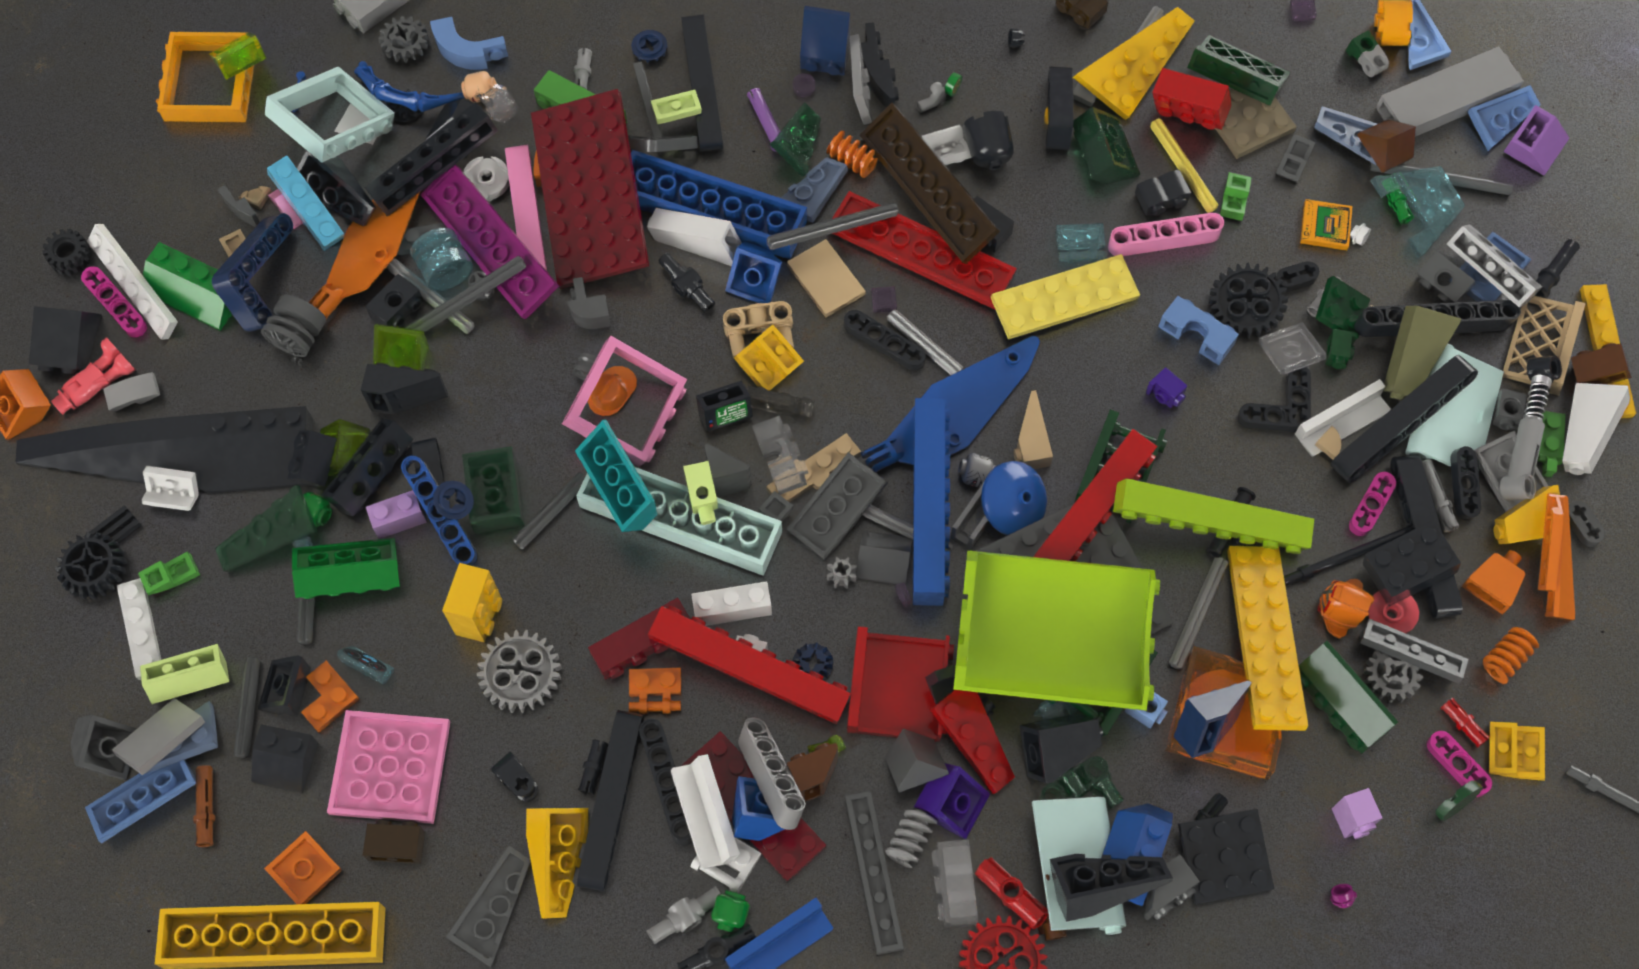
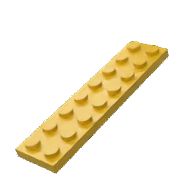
M1229 546L1227 554L1246 681L1250 680L1251 682L1248 697L1253 730L1306 731L1308 720L1279 547L1278 549H1271L1260 546Z

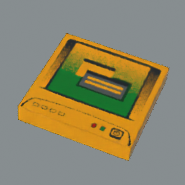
M1306 199L1303 209L1300 243L1347 251L1350 242L1353 206Z

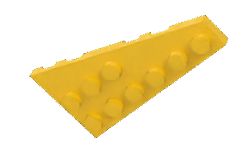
M1176 7L1077 73L1073 78L1120 117L1127 120L1195 20L1179 7Z

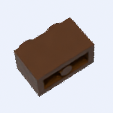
M1621 343L1606 344L1601 349L1581 351L1576 356L1571 357L1577 383L1611 384L1632 378Z

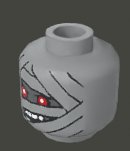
M971 453L967 456L966 460L961 459L958 473L962 474L963 483L980 488L989 472L996 465H993V460L990 457Z

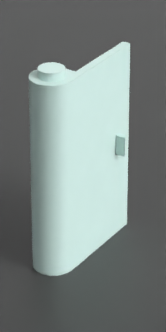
M1447 344L1427 379L1456 355H1460L1477 369L1478 375L1471 384L1410 434L1405 454H1418L1422 461L1434 459L1451 467L1450 456L1454 450L1464 446L1475 450L1486 444L1504 371L1454 349L1451 344ZM1460 455L1461 460L1467 462V458Z
M1087 797L1032 801L1051 931L1099 927V930H1104L1106 935L1122 933L1121 928L1126 927L1123 903L1097 915L1066 922L1057 902L1050 868V859L1066 855L1085 854V858L1102 857L1111 831L1106 798ZM1046 874L1050 876L1049 881L1046 879Z

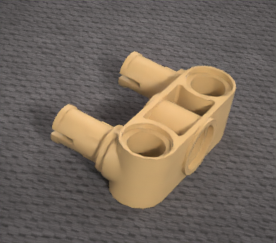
M776 301L756 303L727 310L723 315V329L727 339L730 340L733 359L745 348V335L763 333L771 325H774L794 348L791 333L793 328L791 306L787 302ZM779 311H783L787 314V316L783 319H779L775 316V314ZM730 319L740 321L737 326H731L727 322Z

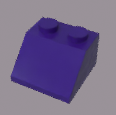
M945 763L949 775L927 782L914 807L935 818L937 825L966 839L990 793L961 767Z

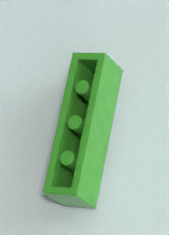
M548 70L534 89L536 102L543 109L596 95ZM624 109L625 121L627 124L626 111Z

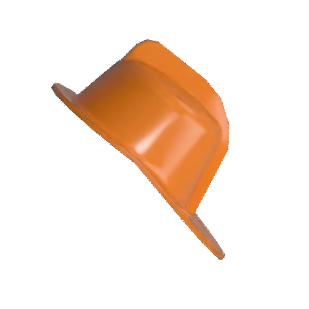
M613 366L606 369L601 374L588 399L590 409L601 416H611L617 413L637 387V378L634 372L623 366Z

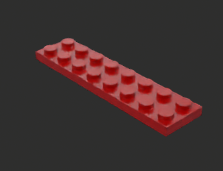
M849 191L833 218L881 205ZM901 214L832 233L994 310L995 307L992 303L991 295L1006 290L1017 268L981 251L967 264H964L937 231Z

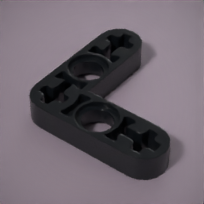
M1301 363L1290 367L1286 376V406L1246 403L1239 410L1238 422L1246 428L1296 432L1300 426L1297 423V419H1294L1297 410H1301L1300 420H1303L1302 423L1311 418V373L1309 368ZM1296 372H1300V376H1302V379H1301V381H1300V385H1296V384H1297V375H1295ZM1301 393L1305 401L1300 403L1294 401L1292 394ZM1247 411L1251 412V416H1253L1251 420L1248 419V415H1245ZM1261 412H1263L1262 421H1260L1261 416H1259ZM1272 412L1277 413L1280 416V421L1276 423L1271 422L1267 415Z

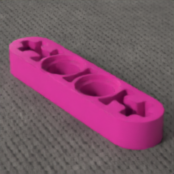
M94 266L86 268L82 272L81 280L127 335L133 338L142 336L147 330V324L142 316L101 269ZM95 276L101 284L97 286L90 278ZM113 290L111 297L107 299L101 298L104 291ZM118 306H127V309L124 313L115 314V310ZM131 318L138 327L134 329L127 320Z

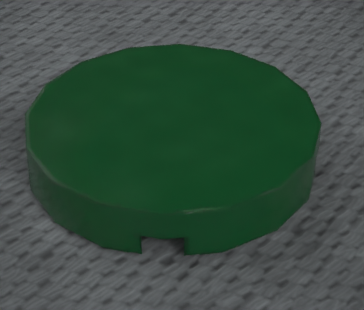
M1476 780L1466 783L1456 790L1455 795L1448 800L1446 799L1436 809L1435 814L1441 821L1451 818L1483 790L1482 785Z

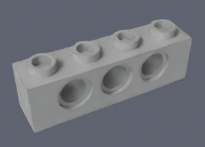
M1470 224L1462 226L1447 243L1451 249L1518 307L1526 305L1542 288L1539 283Z

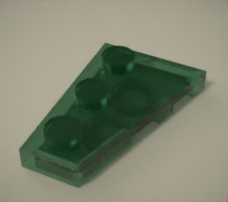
M805 102L797 109L769 144L802 177L808 173V162L813 154L812 146L817 138L821 117Z

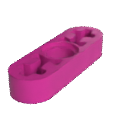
M1380 472L1372 480L1349 521V528L1353 534L1365 536L1374 527L1396 487V479L1392 474ZM1384 480L1387 482V484L1382 493L1380 494L1379 492H1377V490L1379 489L1381 482ZM1370 498L1375 499L1379 503V508L1370 509L1366 504V500ZM1365 514L1368 516V518L1365 521L1364 526L1361 528L1358 526V524L1363 515Z
M1437 731L1428 738L1427 748L1429 752L1461 786L1472 780L1477 781L1480 779L1483 782V790L1477 797H1481L1492 788L1491 777L1449 733ZM1444 740L1445 744L1443 747L1437 748L1435 745L1437 741ZM1453 749L1455 752L1446 758L1445 755ZM1454 757H1460L1465 761V770H1458L1453 766L1452 761ZM1472 769L1474 772L1465 778L1464 775Z

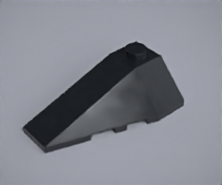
M306 150L297 169L327 210H334L340 213L342 217L366 226L376 207L344 162L336 156L321 163Z

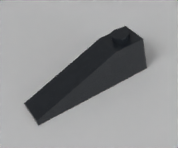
M1071 854L1050 859L1057 902L1066 922L1097 915L1173 881V877L1163 857L1129 856L1125 860L1111 859V855H1102V858H1085V854Z

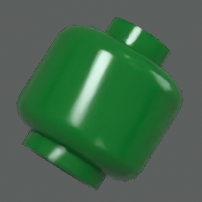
M725 890L724 894L717 895L711 918L718 922V929L733 933L734 928L744 927L750 908L749 902L745 900V895Z

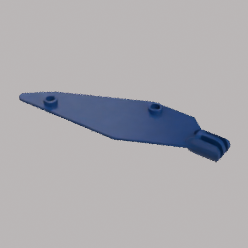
M1031 336L932 384L921 397L945 398V407H950V455L970 445L1028 372L1040 344L1038 337ZM1009 357H1014L1016 361H1011ZM915 406L887 440L860 453L863 459L867 458L865 463L874 472L896 462L914 465Z

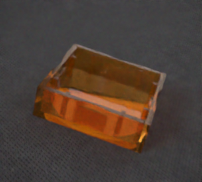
M1193 646L1187 659L1165 751L1191 758L1173 737L1185 707V702L1192 696L1202 695L1215 689L1218 690L1235 683L1245 682L1243 662L1228 655ZM1247 693L1237 721L1215 750L1192 759L1268 780L1275 771L1282 739V730H1253Z

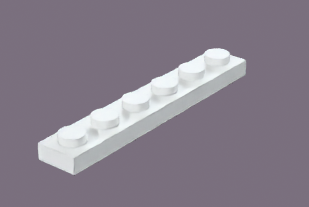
M95 224L87 243L161 340L169 339L178 321L104 224Z

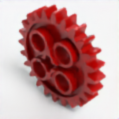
M1000 915L997 916L994 924L989 918H986V927L977 923L976 930L978 933L969 930L968 936L971 941L963 940L962 945L967 950L959 952L961 957L966 958V960L959 962V967L966 969H989L997 963L999 955L1001 958H1005L1014 949L1021 946L1023 950L1008 960L1007 967L1001 964L996 969H1017L1015 960L1018 958L1028 961L1029 969H1047V966L1040 964V962L1048 957L1045 954L1039 953L1045 945H1036L1035 943L1040 935L1030 936L1031 927L1028 926L1022 929L1021 919L1016 925L1012 924L1011 916H1008L1006 923H1002ZM1009 936L1013 941V946L1010 948L1002 947L999 943V937ZM980 951L988 952L991 956L990 963H980L977 959V953Z

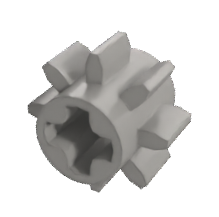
M836 557V562L833 565L827 564V569L831 572L827 574V580L834 581V588H837L839 585L847 589L850 581L856 582V575L853 573L857 571V565L851 566L849 557L845 560H840ZM839 570H842V572H843V573H846V575H842V574H841L840 572H838V571H839Z

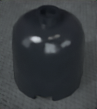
M996 110L983 112L984 117L976 120L972 116L963 124L965 137L974 164L991 171L1001 169L1012 158L1014 153L1008 116L1005 117L1003 111Z

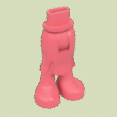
M107 337L100 343L103 352L101 357L93 364L90 362L84 370L70 378L62 386L61 390L57 391L59 395L51 400L52 404L62 415L69 409L75 410L88 402L100 390L110 386L111 382L136 371ZM113 365L108 371H106L105 373L103 372L105 369Z

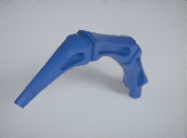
M365 61L359 62L354 71L355 75L378 100L400 104L414 112L417 110L425 112L465 98L463 92L447 95H429L424 92L417 94L416 91L403 92L392 88L389 83H385L384 80L377 78L372 66H368Z

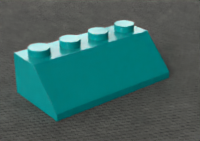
M602 420L575 452L621 531L644 530L658 515L655 501L607 420Z

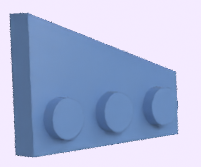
M1529 85L1472 107L1467 113L1487 151H1489L1525 120L1535 105L1539 107L1541 104Z

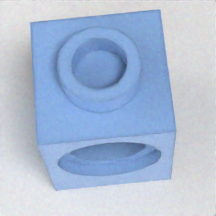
M1154 692L1153 701H1148V704L1153 706L1154 712L1149 713L1145 710L1127 708L1124 712L1151 729L1155 722L1160 725L1168 713L1164 709L1168 701Z

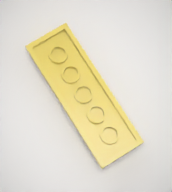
M1122 254L993 293L991 300L1009 340L1136 300L1140 297V293Z

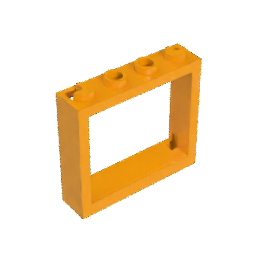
M170 32L168 44H165L166 58L162 61L163 77L159 80L160 95L159 99H156L158 105L157 112L160 113L163 120L172 122H246L257 50L252 34L243 32ZM182 51H239L231 106L174 105Z

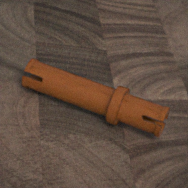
M198 766L195 768L196 815L193 817V823L196 824L197 847H210L214 844L213 823L215 822V815L213 814L212 766Z

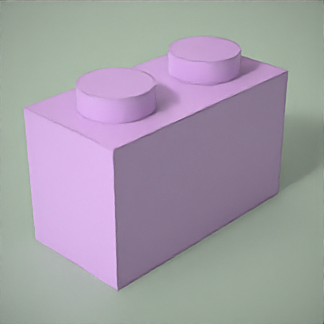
M413 490L366 507L372 528L379 539L427 523L421 504Z
M1369 788L1344 796L1332 808L1344 838L1354 836V839H1359L1370 834L1369 831L1377 828L1375 824L1382 819Z

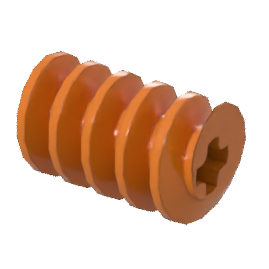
M840 131L831 140L826 153L830 154L831 158L837 159L838 162L845 163L847 168H852L853 172L860 173L861 177L866 178L873 171L878 161L877 157L874 158L875 150L871 149L866 153L867 145L864 144L859 149V140L854 141L852 144L853 136L849 135L844 139L845 131Z
M1513 627L1502 638V641L1495 645V648L1489 652V655L1483 658V666L1493 679L1501 684H1506L1509 681L1508 677L1515 675L1514 670H1519L1521 663L1528 661L1527 656L1534 654L1533 648H1539V643L1527 630Z

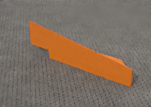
M1547 494L1538 590L1548 591L1545 617L1574 620L1575 602L1569 501L1565 495Z

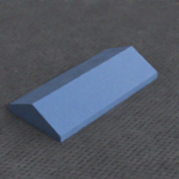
M185 759L144 775L139 773L86 806V812L100 843L105 842L195 785V774Z

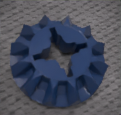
M645 30L638 33L633 38L631 45L633 55H636L639 61L643 59L647 63L650 60L658 61L659 57L665 56V52L668 49L665 36L655 30ZM646 42L653 46V51L646 48Z
M446 481L436 488L433 494L432 505H435L437 514H441L446 520L455 519L457 521L470 513L474 500L470 489L466 485L458 481ZM454 493H456L455 501L459 504H455L450 509V501L446 500V498L449 499Z
M816 642L815 644L806 643L803 647L797 649L793 662L800 665L799 670L809 673V663L805 661L811 660L813 654H816V660L820 664H815L812 671L824 676L823 680L831 674L833 656L827 647H823Z

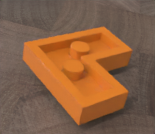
M326 660L306 676L321 696L301 711V713L315 730L320 733L360 699Z

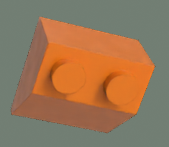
M29 369L5 370L0 374V431L5 439L8 440L41 422L51 406L48 398L44 395Z

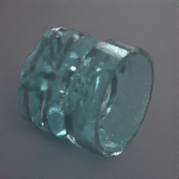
M450 228L431 230L423 234L411 246V257L416 263L417 268L421 270L422 277L427 286L433 291L451 289L466 280L472 273L473 264L466 251L462 249L457 235Z

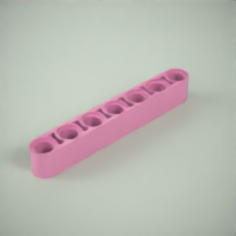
M529 146L505 148L516 234L547 271Z

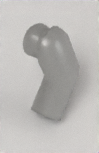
M935 82L930 86L932 91L930 97L916 103L920 113L936 107L945 94V87H942L940 82Z

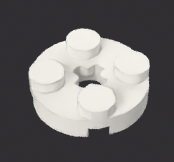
M483 156L477 157L470 161L464 169L465 175L488 202L500 197L510 186L507 166L497 157L491 156V159H484ZM491 175V180L484 182L482 176L488 177Z

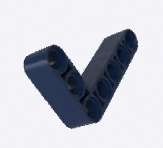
M285 213L264 218L212 277L214 290L242 328L248 332L262 329L264 324H267L268 317L272 316L271 311L249 280L292 232L293 222L290 216Z

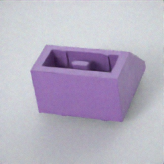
M1535 105L1504 152L1544 176L1569 140V137L1554 115Z

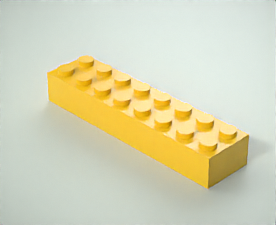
M380 902L160 909L155 965L163 969L382 963L386 908Z

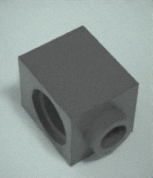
M1502 389L1497 397L1491 425L1499 426L1503 430H1516L1524 416L1527 394ZM1505 409L1509 410L1512 414L1507 413Z

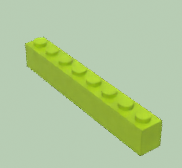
M1124 479L1117 482L1113 512L1122 514L1121 517L1125 519L1135 520L1139 517L1146 519L1145 522L1149 524L1168 523L1169 527L1181 530L1187 527L1193 529L1192 532L1196 534L1215 533L1216 537L1220 539L1239 538L1240 543L1255 544V542L1263 543L1262 547L1271 549L1282 547L1286 548L1287 553L1301 554L1302 550L1310 549L1312 545L1313 518L1132 479Z

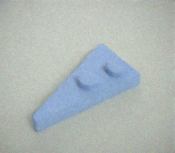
M1411 0L1413 20L1410 23V30L1412 31L1408 45L1410 70L1447 58L1451 53L1450 48L1420 0Z

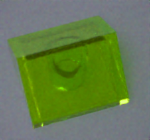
M250 32L209 53L226 80L266 59L256 35Z
M379 324L374 325L373 364L384 363L390 367L398 368L400 366H408L414 370L423 371L429 350V344L423 331Z
M338 419L320 429L321 434L337 438L328 476L338 475L370 434L369 428Z

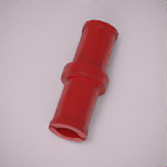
M1454 698L1448 700L1441 707L1455 722L1456 728L1459 731L1462 730L1477 748L1490 738L1474 721L1475 717L1472 714L1468 715Z

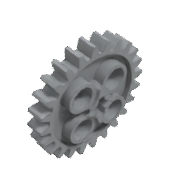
M515 630L513 637H510L505 632V640L501 641L495 637L497 645L494 647L487 644L490 651L489 654L481 653L485 662L477 664L481 670H484L477 673V677L482 679L478 684L481 689H485L483 694L486 698L492 696L490 699L492 705L499 702L501 710L509 705V710L513 713L516 706H519L520 711L524 713L525 706L529 705L533 711L535 710V702L542 706L544 705L542 697L552 698L549 689H558L554 680H561L560 674L556 672L562 669L561 664L555 663L560 659L558 653L552 654L555 648L553 645L547 646V638L539 641V634L537 632L532 638H530L528 630H525L523 636H520L518 631ZM506 654H515L513 660L503 661ZM538 656L541 658L538 664H528L532 657ZM498 667H504V668H505V669L497 670ZM520 668L524 669V671L519 672V675L515 674V672H518ZM539 672L542 673L540 676H537V675L533 674V673H539ZM502 678H510V682L507 685H498ZM535 681L536 684L532 689L526 690L523 688L526 682Z

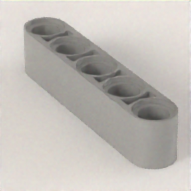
M755 717L745 720L738 739L739 748L777 825L786 830L795 829L804 811L805 800L765 722Z

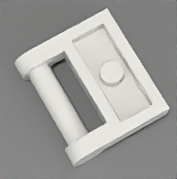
M735 838L740 855L731 863L725 864L739 873L736 878H733L717 867L701 869L696 855L691 868L696 871L700 869L729 887V891L736 893L740 891L761 857L759 851Z

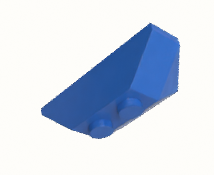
M1149 803L1117 811L1102 855H1111V859L1125 860L1129 856L1162 857L1171 830L1173 813ZM1148 892L1128 901L1143 906Z

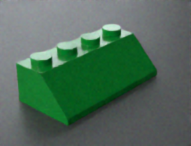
M161 242L156 245L145 261L143 277L164 304L221 331L232 315L212 286V277L218 269Z
M395 538L292 548V576L295 598L311 599L319 595L338 596L347 592L365 593L368 590L376 589L387 591L400 587Z

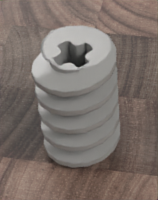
M916 808L905 811L904 816L906 819H902L899 823L902 829H896L895 835L897 838H892L890 841L893 848L889 847L885 851L891 860L911 869L913 867L909 864V861L918 862L919 860L913 854L914 851L923 852L918 843L928 842L923 833L932 834L933 832L928 823L937 824L935 818Z

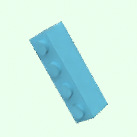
M287 155L267 168V174L323 251H326L344 238V232Z

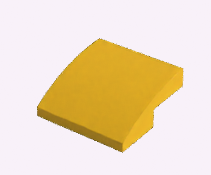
M771 325L734 357L735 361L764 395L804 362L774 325Z
M1490 722L1489 774L1545 781V727L1517 726V723Z

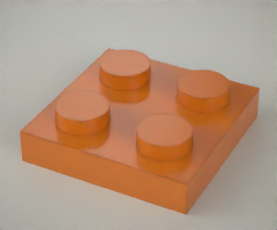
M307 831L300 835L264 868L296 904L308 903L342 871Z

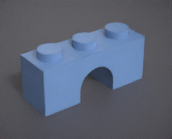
M1180 296L1175 298L1162 315L1158 326L1178 340L1186 331L1194 330L1199 332L1204 338L1199 353L1217 365H1220L1232 349L1239 335L1231 326L1222 324L1212 314L1203 312L1195 307L1190 300L1183 299Z

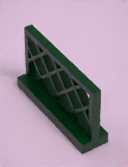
M1210 35L1206 37L1200 46L1197 45L1187 67L1269 106L1290 75V71Z

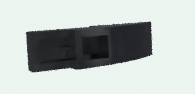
M874 22L865 23L866 42L861 43L864 68H867L869 73V82L867 83L875 96L887 108L891 103L895 104V101H899L898 88L893 87V82L896 81L895 69L890 68L889 59L884 60L883 51L878 50V45H881L880 32L875 31Z

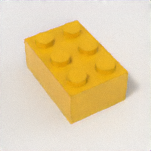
M459 563L442 611L455 635L485 643L487 635L490 636L494 628V621L492 620L495 612L500 611L502 597L489 570Z

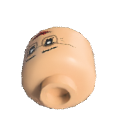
M480 71L467 74L461 83V88L466 99H469L472 103L489 101L494 97V91L497 90V82L488 72Z

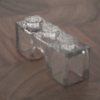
M780 416L753 425L755 438L763 458L780 455L777 459L767 462L778 494L781 495L807 485L805 475L808 474V470L804 460H798L797 456H800V451L796 441L791 443L789 439L793 436L788 423L783 425Z

